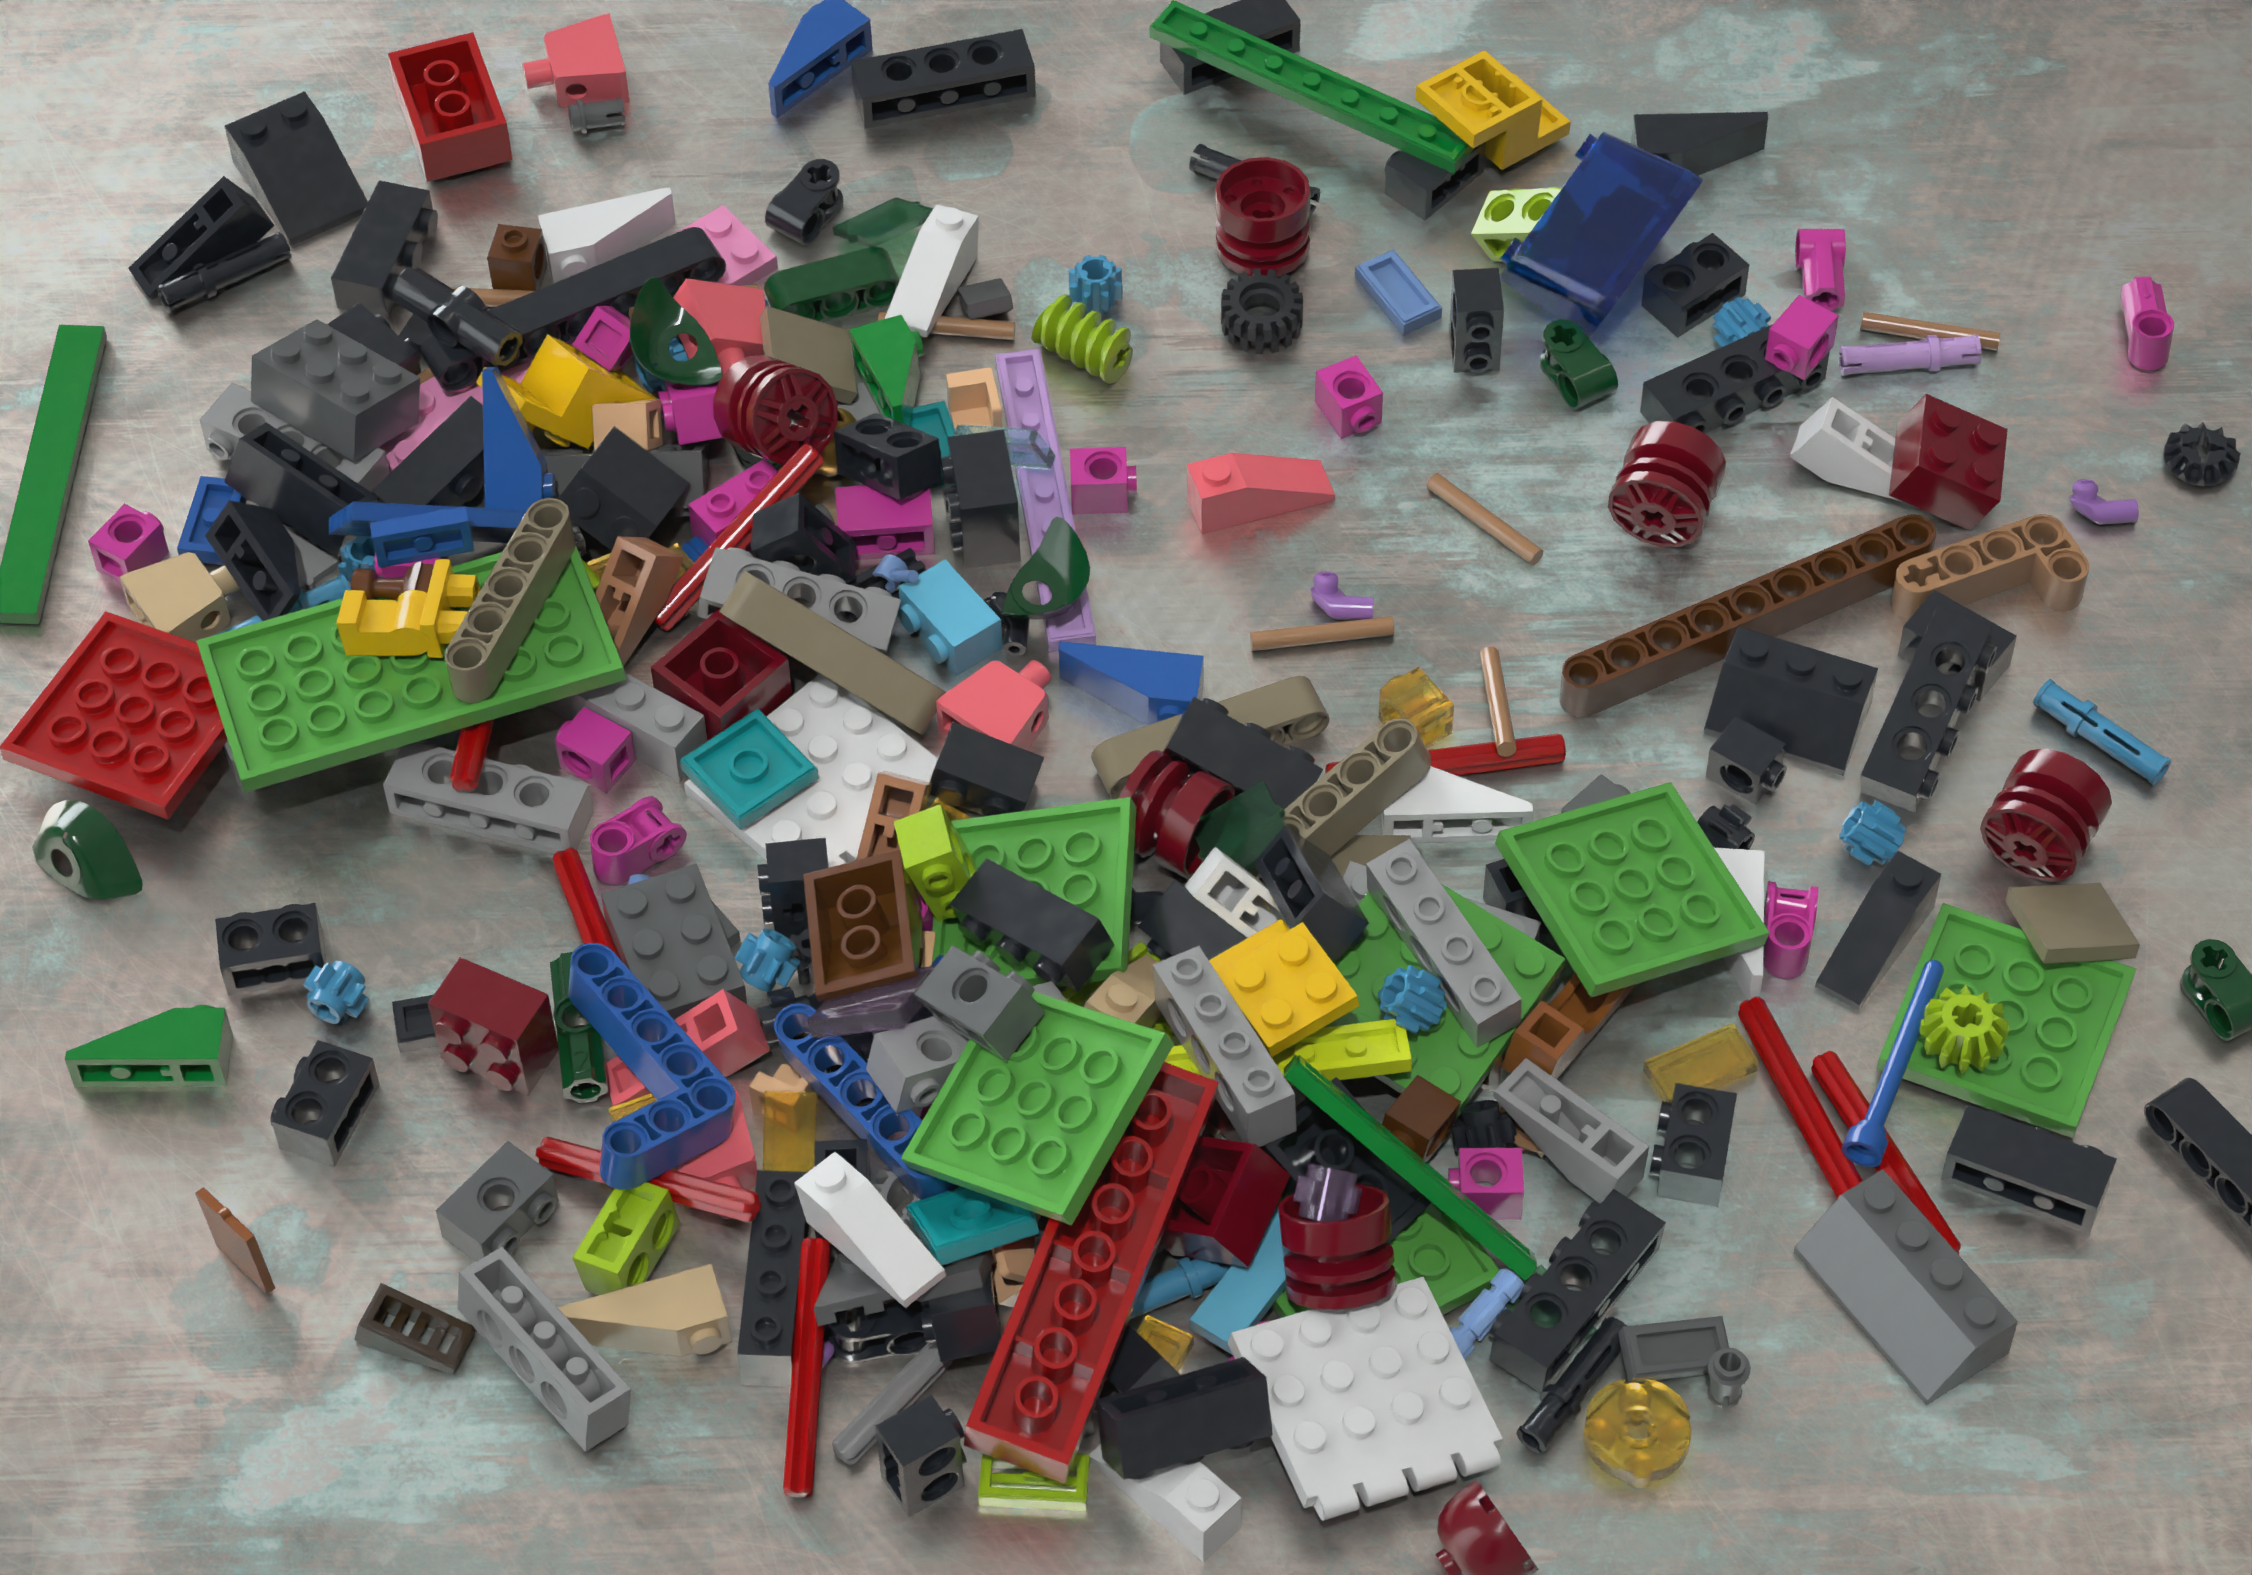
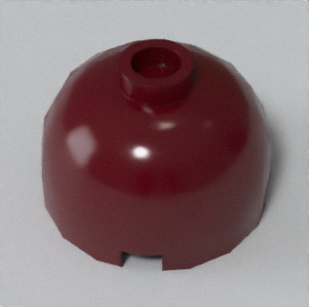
M1477 1479L1458 1491L1445 1504L1438 1517L1437 1533L1444 1548L1435 1555L1449 1575H1532L1539 1570Z

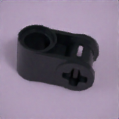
M815 159L806 163L789 184L770 201L765 214L766 225L805 246L815 241L821 230L843 207V195L837 188L840 181V172L837 165L826 159Z
M895 1299L890 1303L884 1304L885 1311L865 1315L863 1306L835 1312L837 1322L829 1324L831 1330L829 1342L834 1346L835 1350L833 1356L846 1364H859L895 1355L904 1356L920 1352L927 1344L921 1320V1312H923L921 1302L915 1300L905 1308ZM847 1311H851V1319L847 1320ZM854 1342H858L857 1351H854Z

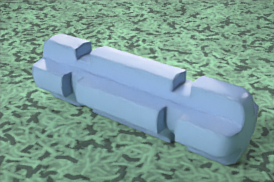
M1506 1268L1501 1269L1490 1281L1492 1284L1491 1289L1487 1290L1484 1288L1457 1319L1459 1326L1457 1328L1451 1326L1450 1332L1464 1360L1475 1348L1472 1345L1475 1339L1481 1341L1500 1313L1507 1309L1505 1307L1507 1302L1514 1303L1524 1287L1523 1281Z

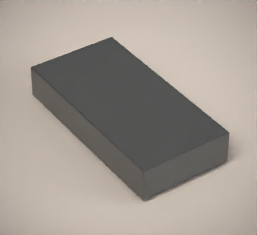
M1723 1316L1624 1326L1618 1331L1628 1383L1708 1374V1362L1713 1353L1720 1349L1730 1348Z

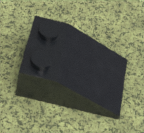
M305 91L224 125L234 165L290 246L362 215L368 200L325 119Z
M1337 1077L1330 1080L1361 1106ZM1308 1097L1296 1107V1131L1260 1147L1290 1174L1282 1193L1284 1198L1299 1190L1338 1183L1368 1185L1377 1187L1387 1193L1392 1235L1386 1243H1389L1432 1203Z

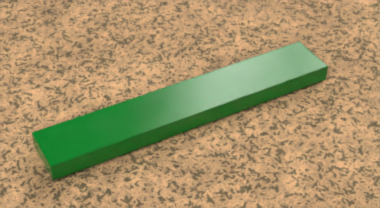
M1295 1055L1284 1067L1285 1079L1524 1281L1538 1268L1535 1254L1303 1057Z

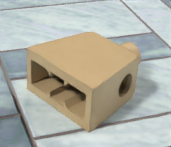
M190 552L120 576L128 607L141 624L197 643L196 640L210 637L229 625L231 618L225 596L240 589L225 565L208 572L197 555Z

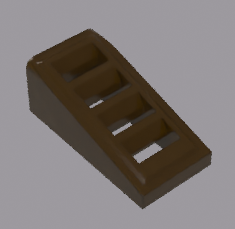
M381 1283L357 1326L354 1340L370 1348L453 1374L476 1329L467 1322ZM386 1314L395 1316L390 1328L381 1324ZM406 1320L415 1323L409 1336L400 1333ZM425 1327L435 1330L427 1345L418 1341ZM445 1333L455 1336L446 1354L437 1350Z

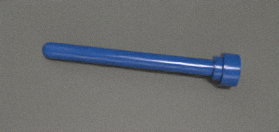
M1930 960L1924 965L1864 1120L1857 1122L1855 1126L1848 1130L1842 1146L1844 1156L1860 1166L1876 1167L1880 1165L1887 1149L1888 1140L1883 1127L1920 1035L1919 1028L1921 1020L1924 1019L1925 1007L1930 1002V999L1934 998L1944 973L1943 965L1937 960Z

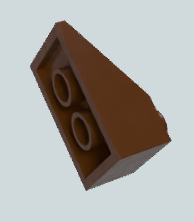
M900 849L803 874L815 995L818 1001L918 977L922 932L919 893L904 869Z

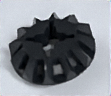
M2204 422L2197 428H2192L2184 423L2179 432H2170L2163 451L2164 461L2168 469L2177 478L2198 486H2213L2230 479L2238 468L2241 455L2236 450V438H2226L2222 427L2214 431L2207 429ZM2199 446L2206 447L2208 457H2206L2205 463H2201V457L2198 450H2196Z

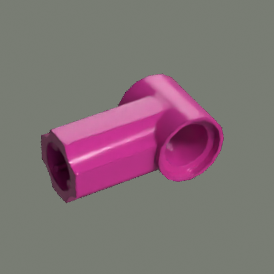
M1798 229L1796 233L1795 260L1797 270H1802L1804 297L1832 312L1838 307L1844 306L1845 301L1843 269L1845 265L1846 239L1844 229Z
M2135 277L2133 281L2123 285L2120 292L2129 339L2127 357L2129 362L2137 368L2156 370L2165 366L2168 361L2174 321L2166 311L2161 284L2155 283L2151 277Z

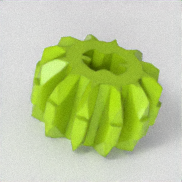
M1966 984L1960 990V994L1957 995L1945 987L1944 991L1940 993L1939 1000L1930 999V1002L1926 1005L1924 1019L1921 1020L1919 1028L1920 1038L1925 1040L1924 1048L1926 1055H1940L1939 1063L1941 1069L1950 1063L1958 1064V1068L1963 1075L1968 1070L1969 1064H1972L1983 1072L1985 1067L1989 1065L1990 1059L1998 1060L2002 1055L2005 1046L2004 1040H2007L2009 1025L2008 1021L2003 1019V1003L1988 1004L1990 997L1987 990L1978 996L1971 995Z

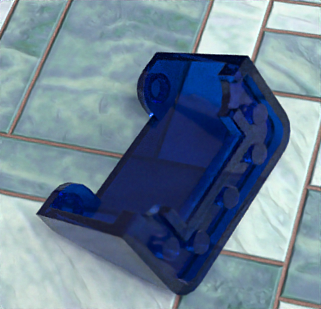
M1604 131L1598 138L1591 133L1574 155L1581 162L1526 239L1522 242L1515 237L1500 258L1502 262L1507 264L1500 274L1501 281L1554 319H1566L1576 322L1588 338L1592 336L1612 310L1703 181L1702 178L1689 169Z

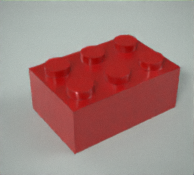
M473 32L388 53L395 93L427 182L513 160L507 123Z

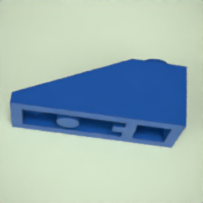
M823 0L821 3L812 6L807 13L802 15L768 83L771 114L779 118L850 67L851 61L859 60L872 51L870 18L845 0Z
M498 367L485 368L482 370L485 508L528 510L538 500L555 498L554 473H547V461Z
M1059 642L1060 679L1145 725L1183 714L1193 697L1199 700L1202 698L1204 656Z

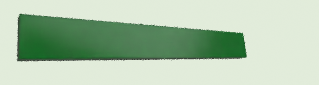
M1172 0L1149 26V37L1453 174H1455L1475 149L1469 146L1437 117L1175 0Z
M60 324L58 326L0 565V623H40L107 338L104 326Z

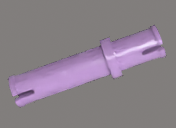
M1978 334L1938 339L1937 335H1927L1925 340L1851 347L1840 346L1839 355H1842V357H1839L1840 373L1842 376H1847L1850 374L1927 368L1929 372H1937L1943 366L1978 365L1981 363V356L1977 355L1981 353V342Z

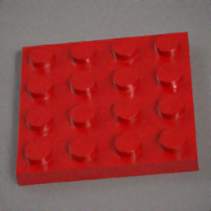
M105 611L0 745V752L5 761L169 820L227 742V737L198 644Z

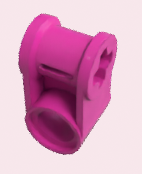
M653 796L642 798L627 810L598 824L593 829L590 835L593 872L597 879L609 885H620L628 882L630 876L639 874L654 864L669 859L676 854L686 841V830L680 824L672 823L662 812V803Z
M1768 881L1764 907V925L1768 929L1769 935L1764 945L1763 965L1773 976L1781 979H1793L1800 976L1806 970L1815 927L1819 887L1811 886L1808 891L1777 887L1776 882Z

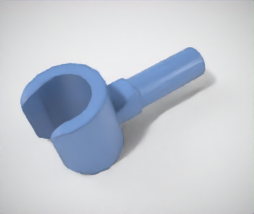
M891 554L885 555L872 573L875 577L880 576L888 580L885 588L891 593L897 589L901 582H916L918 579V573L915 570H908L904 561Z

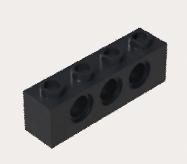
M1023 29L851 61L853 91L865 129L1036 97L1035 65Z
M1770 325L1643 382L1640 413L1649 424L1655 421H1674L1692 426L1705 434L1725 424H1734L1743 416L1758 409L1774 406L1783 398L1800 390L1815 387L1826 378L1830 351L1807 378L1803 380L1765 360L1769 328L1772 326Z
M1936 606L1860 775L1862 793L1916 813L1922 798L1931 800L1940 778V773L1935 771L1941 755L1947 758L1950 757L1959 736V730L1954 729L1960 713L1968 716L1978 693V688L1973 686L1979 671L1988 672L1995 657L1997 646L1991 644V625ZM1953 662L1961 666L1962 670L1954 675H1946L1937 668L1943 663ZM1934 704L1941 707L1943 713L1937 717L1930 718L1923 716L1918 710L1924 705ZM1914 746L1920 748L1925 754L1917 760H1907L1899 752L1906 747Z
M757 1170L755 1192L758 1194L762 1206L751 1224L737 1351L742 1385L791 1387L801 1243L804 1239L811 1236V1225L806 1221L794 1182L808 1172Z
M1614 1188L1601 1204L1593 1201L1582 1215L1578 1227L1581 1229L1572 1240L1567 1236L1561 1239L1549 1258V1263L1551 1264L1543 1275L1535 1272L1528 1279L1519 1295L1521 1302L1512 1312L1504 1309L1493 1323L1489 1335L1493 1337L1489 1359L1541 1393L1554 1380L1659 1250L1666 1222ZM1594 1249H1605L1611 1252L1612 1254H1600L1596 1252ZM1564 1285H1577L1583 1290L1573 1291L1566 1288ZM1535 1321H1546L1552 1324L1553 1327H1541Z

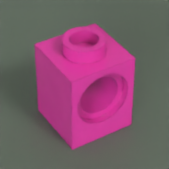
M1798 295L1769 328L1765 360L1773 363L1777 368L1788 371L1805 380L1833 348L1839 315Z
M597 306L572 345L609 371L623 370L634 354L630 342V319L611 306Z
M1357 355L1316 371L1315 402L1340 439L1355 433L1366 432L1375 425L1382 423L1383 392Z
M1126 447L1070 448L1072 515L1128 513V494H1137L1136 466H1127Z
M124 503L88 540L96 570L121 583L120 576L160 562L169 553L163 532L164 527L160 520L150 512L143 511L141 513Z
M583 707L573 720H568L561 726L555 739L560 769L606 794L636 761L631 731L586 707Z
M1459 1148L1458 1168H1448V1181L1494 1220H1521L1524 1199L1522 1148ZM1487 1181L1494 1185L1486 1187L1478 1185L1477 1182Z

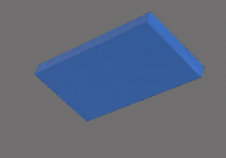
M353 501L329 518V535L372 537L370 523L458 507ZM466 507L473 542L508 543L527 510Z

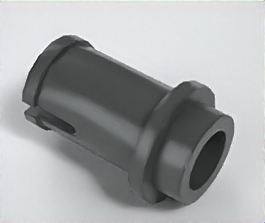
M621 97L583 103L582 99H578L576 104L568 105L572 131L580 130L581 134H586L587 129L616 125L625 126V116L622 115L624 105Z
M1735 1348L1720 1349L1713 1353L1708 1362L1707 1370L1711 1382L1708 1385L1707 1394L1709 1400L1723 1408L1724 1397L1729 1396L1728 1408H1731L1741 1400L1742 1385L1745 1384L1750 1376L1751 1366L1747 1357Z

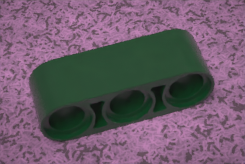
M870 247L778 271L766 280L764 291L770 307L825 323L890 305L900 280L888 251L880 247Z

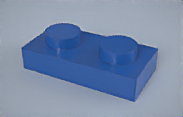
M200 477L177 546L178 555L190 552L196 554L202 563L224 565L205 535L229 500L246 503L247 501L238 491L224 483L225 478Z
M466 506L440 509L435 512L407 517H394L370 523L379 568L474 551Z

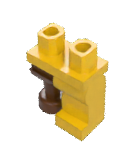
M436 559L434 565L423 564L422 561L416 562L407 569L404 577L378 578L376 571L372 569H355L351 578V590H345L336 622L346 656H414L427 652L429 658H443L446 644L451 642L468 612L454 611L455 607H471L481 590L477 575L454 574L449 559Z

